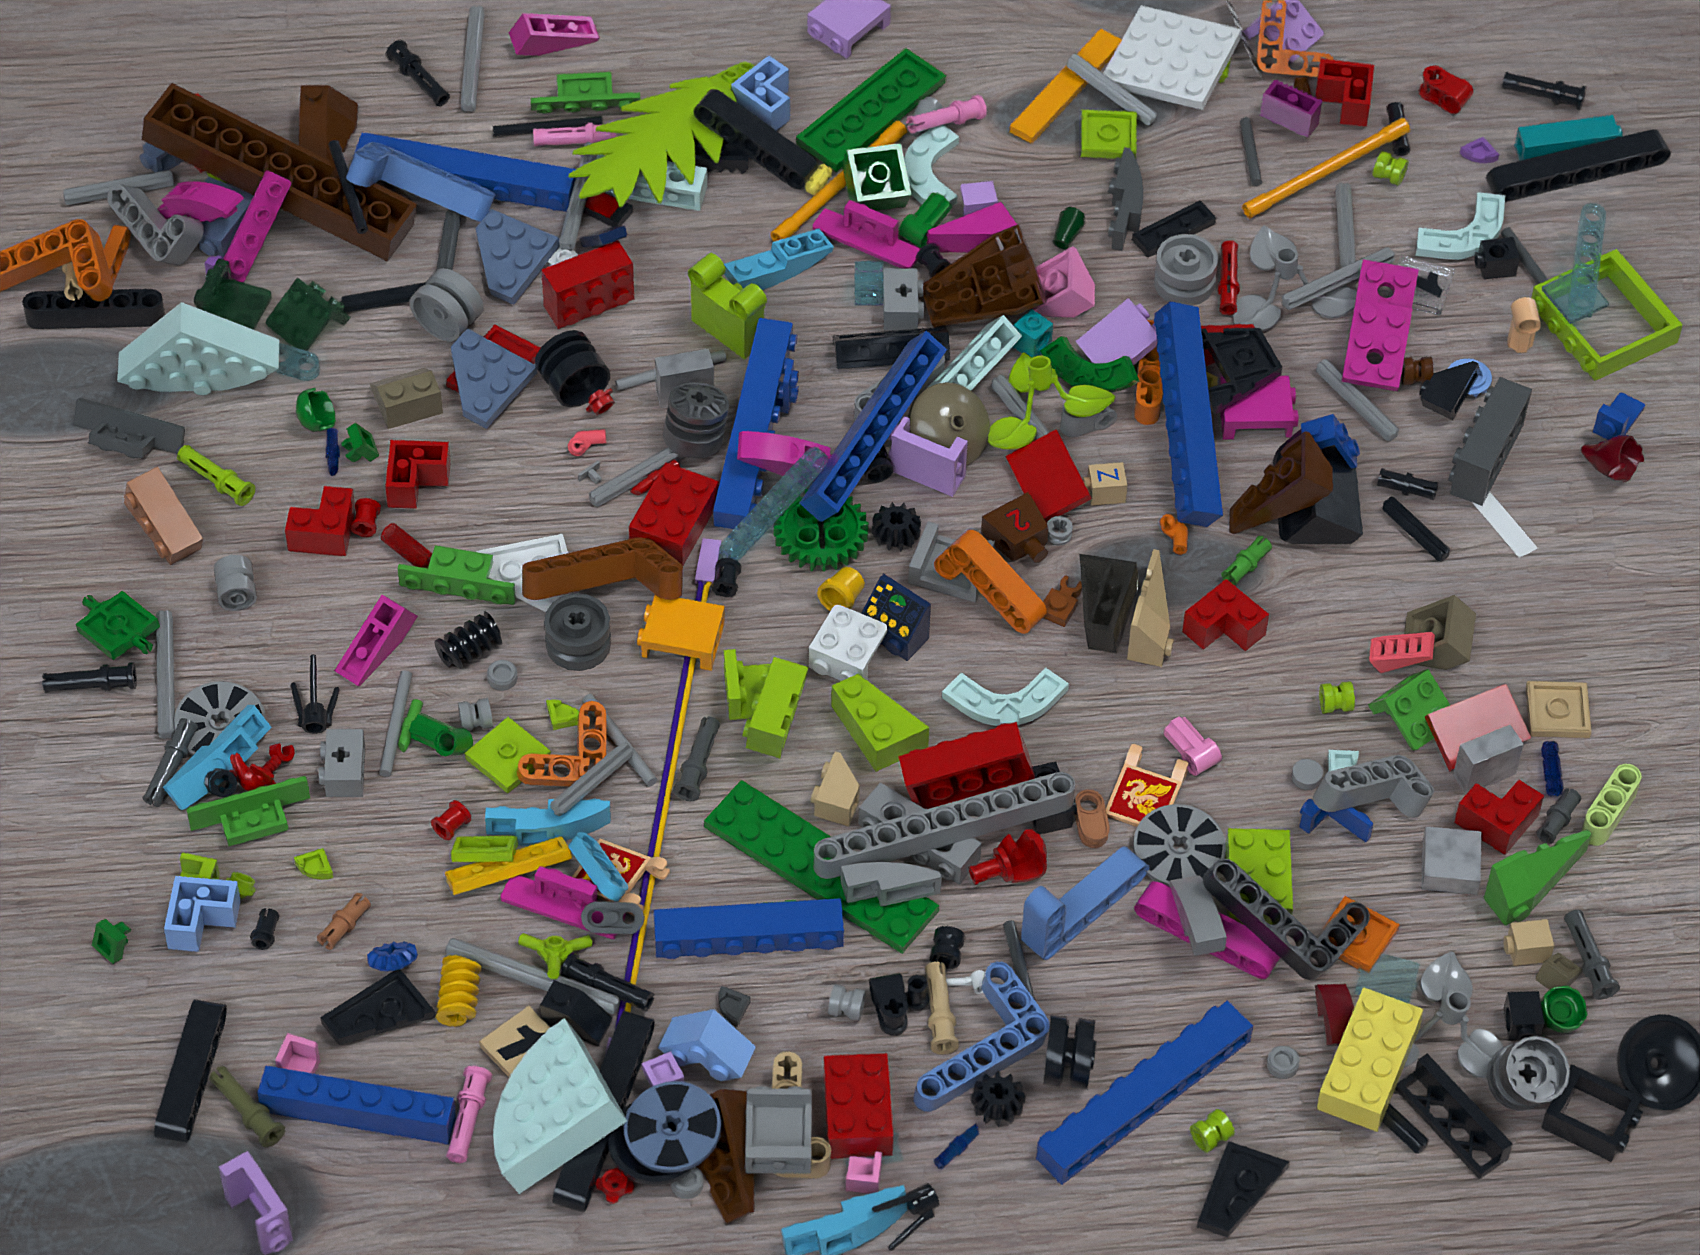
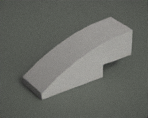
M857 863L841 866V885L847 903L877 897L880 907L940 894L941 874L939 871L904 863Z
M1198 875L1170 880L1169 884L1184 934L1189 937L1194 956L1224 951L1227 936L1214 900L1204 887L1202 877Z

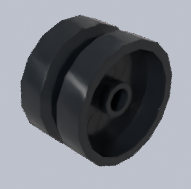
M1051 1015L1043 1085L1060 1086L1063 1082L1064 1067L1071 1068L1070 1086L1076 1089L1088 1090L1090 1070H1093L1096 1050V1040H1094L1095 1020L1079 1018L1075 1025L1074 1037H1068L1070 1021L1067 1016Z

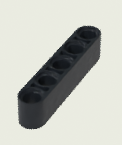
M709 90L694 108V115L700 123L794 189H803L806 183L810 181L811 176L819 168L817 161L810 154L719 90Z
M114 289L106 300L100 302L93 300L84 291L80 299H77V294H75L74 301L66 298L64 291H34L26 294L22 301L26 322L33 329L151 327L165 316L162 294L156 289Z
M196 999L192 1001L154 1126L155 1138L189 1142L224 1029L227 1015L226 1004Z

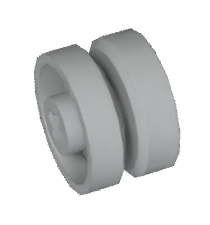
M1191 234L1171 236L1162 242L1157 250L1154 287L1158 295L1167 302L1171 301L1191 306L1201 304L1210 298L1215 288L1218 254L1214 246L1206 239Z
M446 268L436 270L428 278L425 285L421 286L410 299V308L421 326L433 336L448 342L456 341L464 333L468 325L472 324L484 310L483 301L474 286L459 273Z

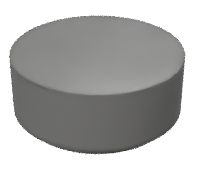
M507 660L493 662L487 670L489 685L501 691L512 688L518 679L516 666Z
M1302 759L1294 764L1291 778L1298 788L1312 790L1320 785L1323 770L1316 761Z
M1275 1047L1268 1055L1267 1068L1277 1078H1291L1298 1071L1299 1055L1291 1047Z
M695 1167L693 1171L682 1179L672 1182L671 1189L673 1193L682 1199H692L698 1196L703 1189V1175L701 1171Z

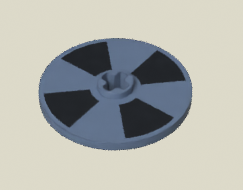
M680 1081L660 1083L641 1093L631 1104L625 1117L627 1122L624 1123L625 1140L632 1155L644 1166L666 1173L685 1171L703 1162L716 1147L721 1133L720 1113L712 1097L700 1087ZM674 1122L678 1130L672 1132L668 1128V1123Z

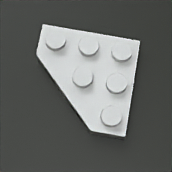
M563 534L476 551L493 555V565L488 579L515 583L516 598L544 612L547 611L554 601L562 596L574 593L579 594V591L540 600H530L522 595V566L527 562L568 553Z

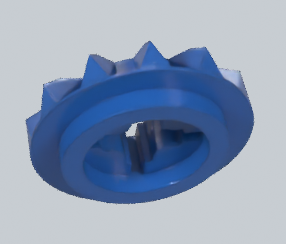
M394 941L391 944L384 943L383 946L375 947L367 954L368 965L380 971H394L405 968L418 957L415 945L408 944L405 941L400 943Z

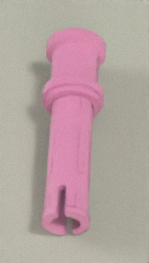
M980 95L972 96L970 100L963 102L956 100L949 107L909 116L906 124L913 123L914 125L907 126L910 133L914 134L952 122L961 125L969 119L976 118L980 120L986 116V104Z
M590 122L585 124V127L533 129L534 146L586 144L587 142L596 143L617 137V133L596 131V127L600 125H594Z
M468 1066L464 1069L465 1082L463 1090L457 1096L460 1105L446 1155L452 1162H466L477 1114L486 1102L484 1093L487 1083L491 1082L492 1074L487 1069L479 1066Z

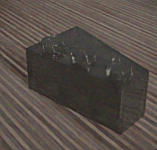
M1079 554L1084 627L1088 649L1117 653L1140 585L1137 563Z

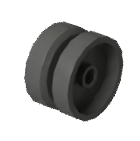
M577 593L562 596L550 605L544 619L545 644L548 656L556 665L567 670L583 671L592 669L605 660L610 653L611 626L607 607L597 598L588 594Z

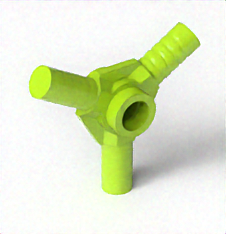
M522 933L518 944L537 951L548 965L547 976L550 979H557L560 976V966L563 965L566 958L573 952L592 947V939L589 935H585L569 941L564 940L560 936H549L546 940H541Z

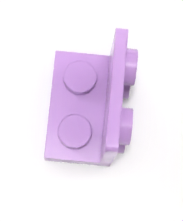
M1285 0L1286 17L1282 49L1306 51L1324 35V32L1299 0ZM1276 1L1269 7L1271 9V17L1265 16L1264 22L1275 21L1281 24V17L1275 18L1276 11L1282 8V4H1278ZM1260 16L1243 31L1249 40L1259 34ZM1271 25L1264 29L1263 33L1270 41L1277 40L1279 37L1277 27ZM1299 55L1291 56L1288 63L1294 62Z

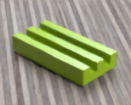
M517 836L456 837L451 851L452 862L513 861L516 849L518 848Z

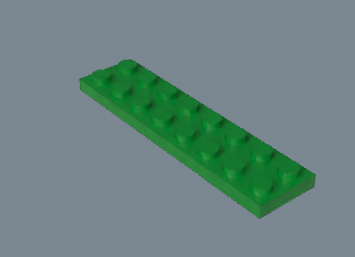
M743 780L739 781L704 820V828L815 899L841 898L843 917L901 954L906 951L939 912V905L927 897L880 907L877 897L847 903L841 885V876L830 879L821 878L815 873L813 867L815 845L818 841L831 836Z

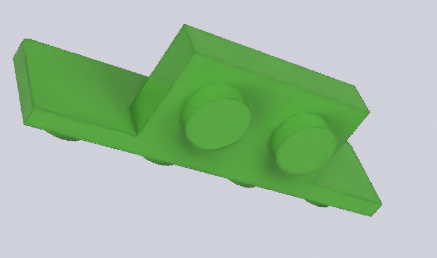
M611 72L557 74L558 96L531 98V110H537V113L541 114L551 113L553 109H564L565 112H578L581 108L590 107L594 111H603L611 106H619L621 109L623 105L638 101L641 98L639 92L613 94Z
M435 545L428 569L399 564L397 568L399 585L408 589L427 590L441 595L462 596L470 600L491 601L500 605H514L516 601L515 583L488 579L493 565V555Z
M306 776L290 778L280 783L261 786L251 791L232 794L222 799L199 803L189 807L186 811L190 829L194 831L221 823L228 846L289 830L282 806L309 799L308 781Z

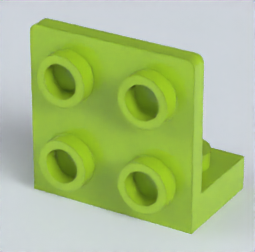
M736 649L724 650V678L729 720L752 718L755 710H752L751 707L756 692L761 693L764 683L760 682L765 665L771 666V664L743 666V661H737Z

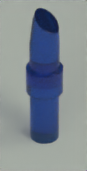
M330 428L326 431L327 446L325 447V456L327 458L330 476H335L339 468L340 447L338 445V430Z
M977 1123L966 1129L960 1136H956L949 1143V1146L933 1160L939 1169H943L957 1155H961L968 1148V1145L980 1134Z

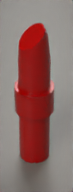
M675 459L669 462V464L680 467ZM662 468L648 474L647 478L640 481L630 492L635 495H641L648 491Z

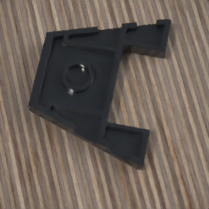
M1223 328V332L1208 333L1206 329H1201L1203 349L1209 350L1227 382L1208 388L1212 415L1219 413L1282 375V365L1260 328Z

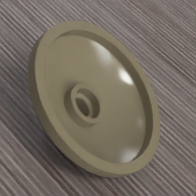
M939 383L922 391L913 401L908 414V418H910V433L949 449L957 437L967 440L966 465L974 462L983 453L988 443L990 422L983 403L971 390L955 383ZM954 418H957L959 420V427L955 426L953 422Z

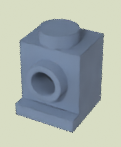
M149 143L142 145L144 153L139 155L143 166L146 169H151L153 172L170 170L183 162V160Z

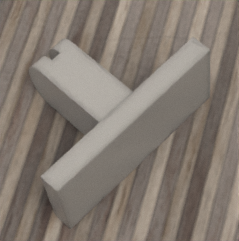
M596 461L578 474V481L580 482L589 477L595 484L601 482V476L596 472L600 468V461Z

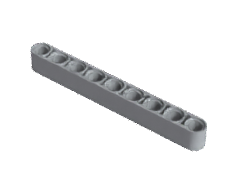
M1056 772L822 839L814 847V871L821 878H835L841 876V866L890 862L1064 812L1073 805L1075 780L1068 773Z

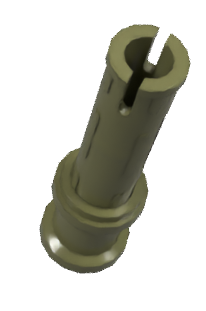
M225 1066L216 1068L223 1079L215 1071L211 1073L209 1079L243 1116V1125L249 1130L252 1129L257 1134L259 1143L263 1147H270L276 1144L283 1137L285 1127L280 1122H275L269 1115V1109L264 1104H257Z

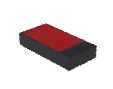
M604 192L587 197L583 213L611 227H619L633 213V205L625 203L623 207H619L616 198Z

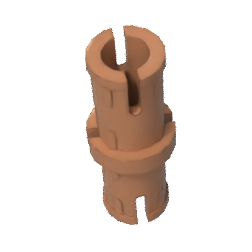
M355 893L342 910H337L333 914V920L319 933L317 940L322 946L326 941L329 942L325 946L326 949L332 950L346 932H351L355 928V922L370 908L371 903L366 897L361 902L359 901L363 894Z

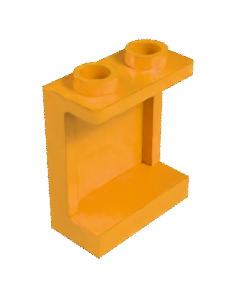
M654 595L652 605L647 604L645 609L644 622H646L645 628H640L637 638V645L641 646L642 657L648 658L650 650L700 658V669L712 671L725 625V606L683 598L668 600Z

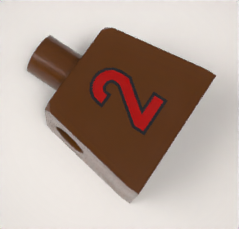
M1028 492L982 516L981 535L988 541H995L994 546L1011 561H1017L1029 555L1034 563H1039L1047 557L1048 551L1044 546L1047 544L1048 525Z

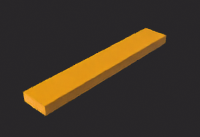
M1100 28L1077 54L1100 71L1113 57L1122 39ZM1066 65L1010 125L1009 132L1033 144L1085 88L1088 82Z

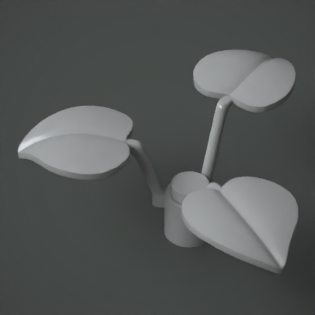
M1265 225L1259 230L1252 242L1250 259L1252 264L1260 270L1269 271L1275 268V278L1269 298L1266 301L1260 295L1243 296L1237 301V312L1233 314L1234 325L1254 324V327L1260 328L1262 332L1273 328L1280 320V309L1271 304L1274 300L1280 278L1290 280L1298 273L1304 285L1309 283L1303 272V266L1298 265V253L1294 243L1288 238L1275 233ZM1343 285L1313 299L1312 309L1318 315L1325 318L1342 317L1354 309L1357 292Z
M1452 951L1433 961L1421 977L1420 987L1423 995L1432 1002H1441V1006L1435 1016L1418 1031L1415 1041L1440 1019L1449 1025L1461 1023V1039L1465 1043L1457 1051L1459 1063L1469 1074L1475 1077L1487 1078L1488 1063L1493 1055L1504 1046L1495 1035L1487 1030L1475 1029L1468 1037L1467 1023L1469 1018L1465 1014L1471 1005L1470 997L1473 988L1468 974ZM1413 1043L1404 1068L1413 1064L1419 1057V1049L1415 1043Z

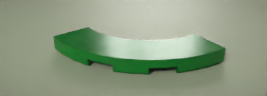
M1060 336L1040 350L1042 356H1046L1051 360V367L1055 369L1056 375L1073 387L1091 385L1113 393L1140 382L1132 361L1128 356H1122L1108 363L1095 364L1077 354L1069 343L1068 338Z

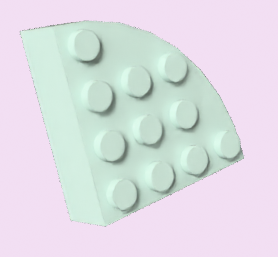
M181 302L119 352L117 382L127 384L130 388L137 390L147 389L158 392L194 391L197 395H208L211 391L233 389L265 379L269 374L279 369V339Z
M565 1018L555 1026L550 1027L523 1056L513 1070L501 1094L495 1114L493 1131L495 1157L502 1175L519 1194L627 1122L583 1041Z

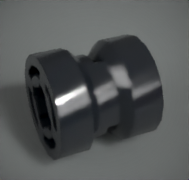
M884 445L864 473L869 482H882L893 473V466L891 461L887 459V451Z
M952 926L938 927L934 932L933 942L935 946L931 948L930 962L944 963L945 969L957 968L961 961L959 949L964 946L965 941L963 931Z

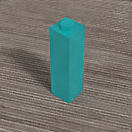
M1607 115L1518 127L1514 146L1521 161L1622 137L1623 133L1621 126L1616 124L1614 116Z

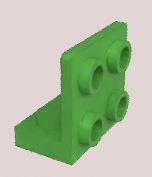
M1429 669L1409 675L1370 702L1368 706L1373 714L1386 712L1387 715L1390 714L1409 747L1414 751L1434 738L1425 716L1450 706Z

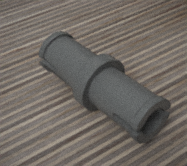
M1569 788L1564 789L1557 803L1548 809L1546 820L1536 832L1538 838L1544 843H1547L1549 840V844H1552L1562 827L1567 826L1571 821V814L1581 801V796L1576 790L1570 789L1569 792Z

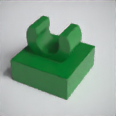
M356 422L346 428L349 438H346L341 445L348 451L351 450L345 455L347 459L356 462L363 456L371 462L379 456L370 432Z
M107 919L96 923L92 947L114 964L123 957L125 945L129 942L125 934L131 932V928L124 922H119L114 926Z

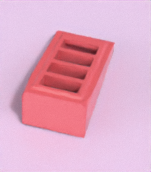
M1433 632L1373 638L1371 639L1370 663L1380 673L1432 660L1435 635ZM1418 645H1421V651L1417 652Z

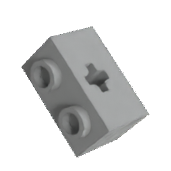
M883 268L884 330L918 329V319L924 318V302H918V297H923V280H918L917 268Z
M327 729L326 741H321L320 757L321 760H325V767H319V785H325L326 797H363L366 747L363 729Z

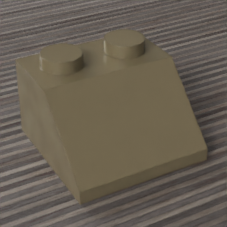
M421 368L370 383V388L388 429L443 413L441 391L432 370Z
M1455 595L1407 612L1404 634L1433 632L1435 635L1433 659L1413 665L1447 670L1469 662L1476 613ZM1418 645L1417 652L1421 651V645Z

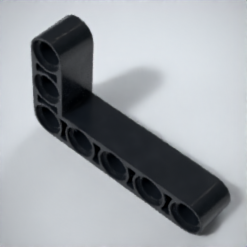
M1230 859L1218 860L1203 876V884L1206 890L1306 980H1315L1327 971L1366 927L1370 919L1369 911L1365 905L1359 902H1351L1341 909L1315 937ZM1216 872L1223 874L1226 882L1221 881L1217 877ZM1240 893L1247 896L1249 903L1241 899ZM1263 914L1270 917L1272 925L1264 920ZM1347 915H1350L1355 920V925L1349 922ZM1286 936L1293 938L1296 946L1291 945L1287 941ZM1328 936H1331L1336 940L1337 946L1331 944ZM1310 957L1316 959L1319 968L1311 963Z

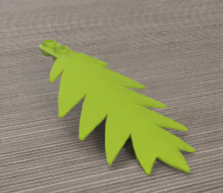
M740 62L711 77H699L671 83L669 88L678 90L623 105L621 107L622 111L651 114L639 115L597 126L596 131L627 135L610 138L573 150V155H607L569 173V178L589 177L582 187L579 198L583 199L599 195L612 189L618 206L623 207L631 196L639 171H641L657 203H662L666 186L667 154L688 183L693 184L695 175V143L693 134L714 163L719 162L723 138L696 119L693 112L694 108L711 89L723 92L736 102L734 93L731 90V84L752 69L754 65L749 62Z

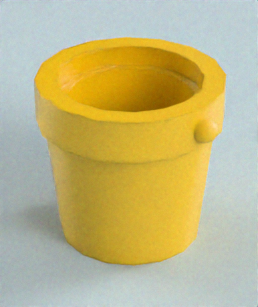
M843 567L819 586L817 591L818 599L829 611L835 605L851 609L864 588V579L857 570L851 567Z

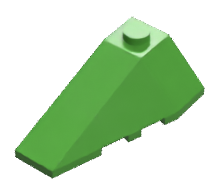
M1585 830L1563 837L1553 847H1549L1547 843L1538 845L1537 851L1528 854L1526 850H1522L1492 865L1483 899L1505 926L1515 920L1520 922L1530 915L1531 911L1587 851L1592 835L1591 832Z

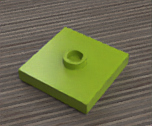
M1082 110L1081 157L1122 158L1124 147H1128L1136 158L1137 112Z
M507 717L466 751L465 759L506 793H510L522 782L517 777L516 772L521 757L526 754H551V751L511 718ZM533 764L527 765L526 769H528L529 774H532L536 769L533 768Z

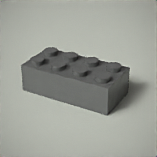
M1499 377L1495 387L1489 386L1484 398L1485 406L1478 407L1473 420L1475 423L1474 427L1469 426L1463 438L1464 447H1458L1454 454L1452 463L1456 465L1453 466L1448 481L1452 482L1451 495L1483 506L1524 426L1532 392L1531 388Z

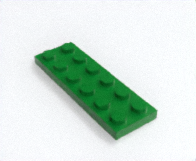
M905 48L796 136V144L837 172L842 168L841 162L847 150L868 147L895 121L901 120L917 107L920 100L929 97L945 84L946 75Z

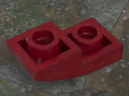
M1346 984L1315 985L1318 1017H1324L1327 1046H1339L1354 1011L1350 992Z

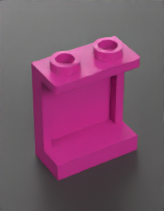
M1289 376L1275 378L1220 411L1223 440L1234 439L1236 429L1285 428V437H1291L1293 427H1298V410H1293L1292 404L1296 402L1295 387H1290ZM1220 377V384L1227 383L1224 377Z

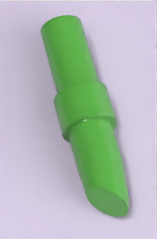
M417 699L412 700L407 717L404 718L401 727L402 731L398 746L402 752L407 750L412 739L409 732L411 721L421 713L423 702Z

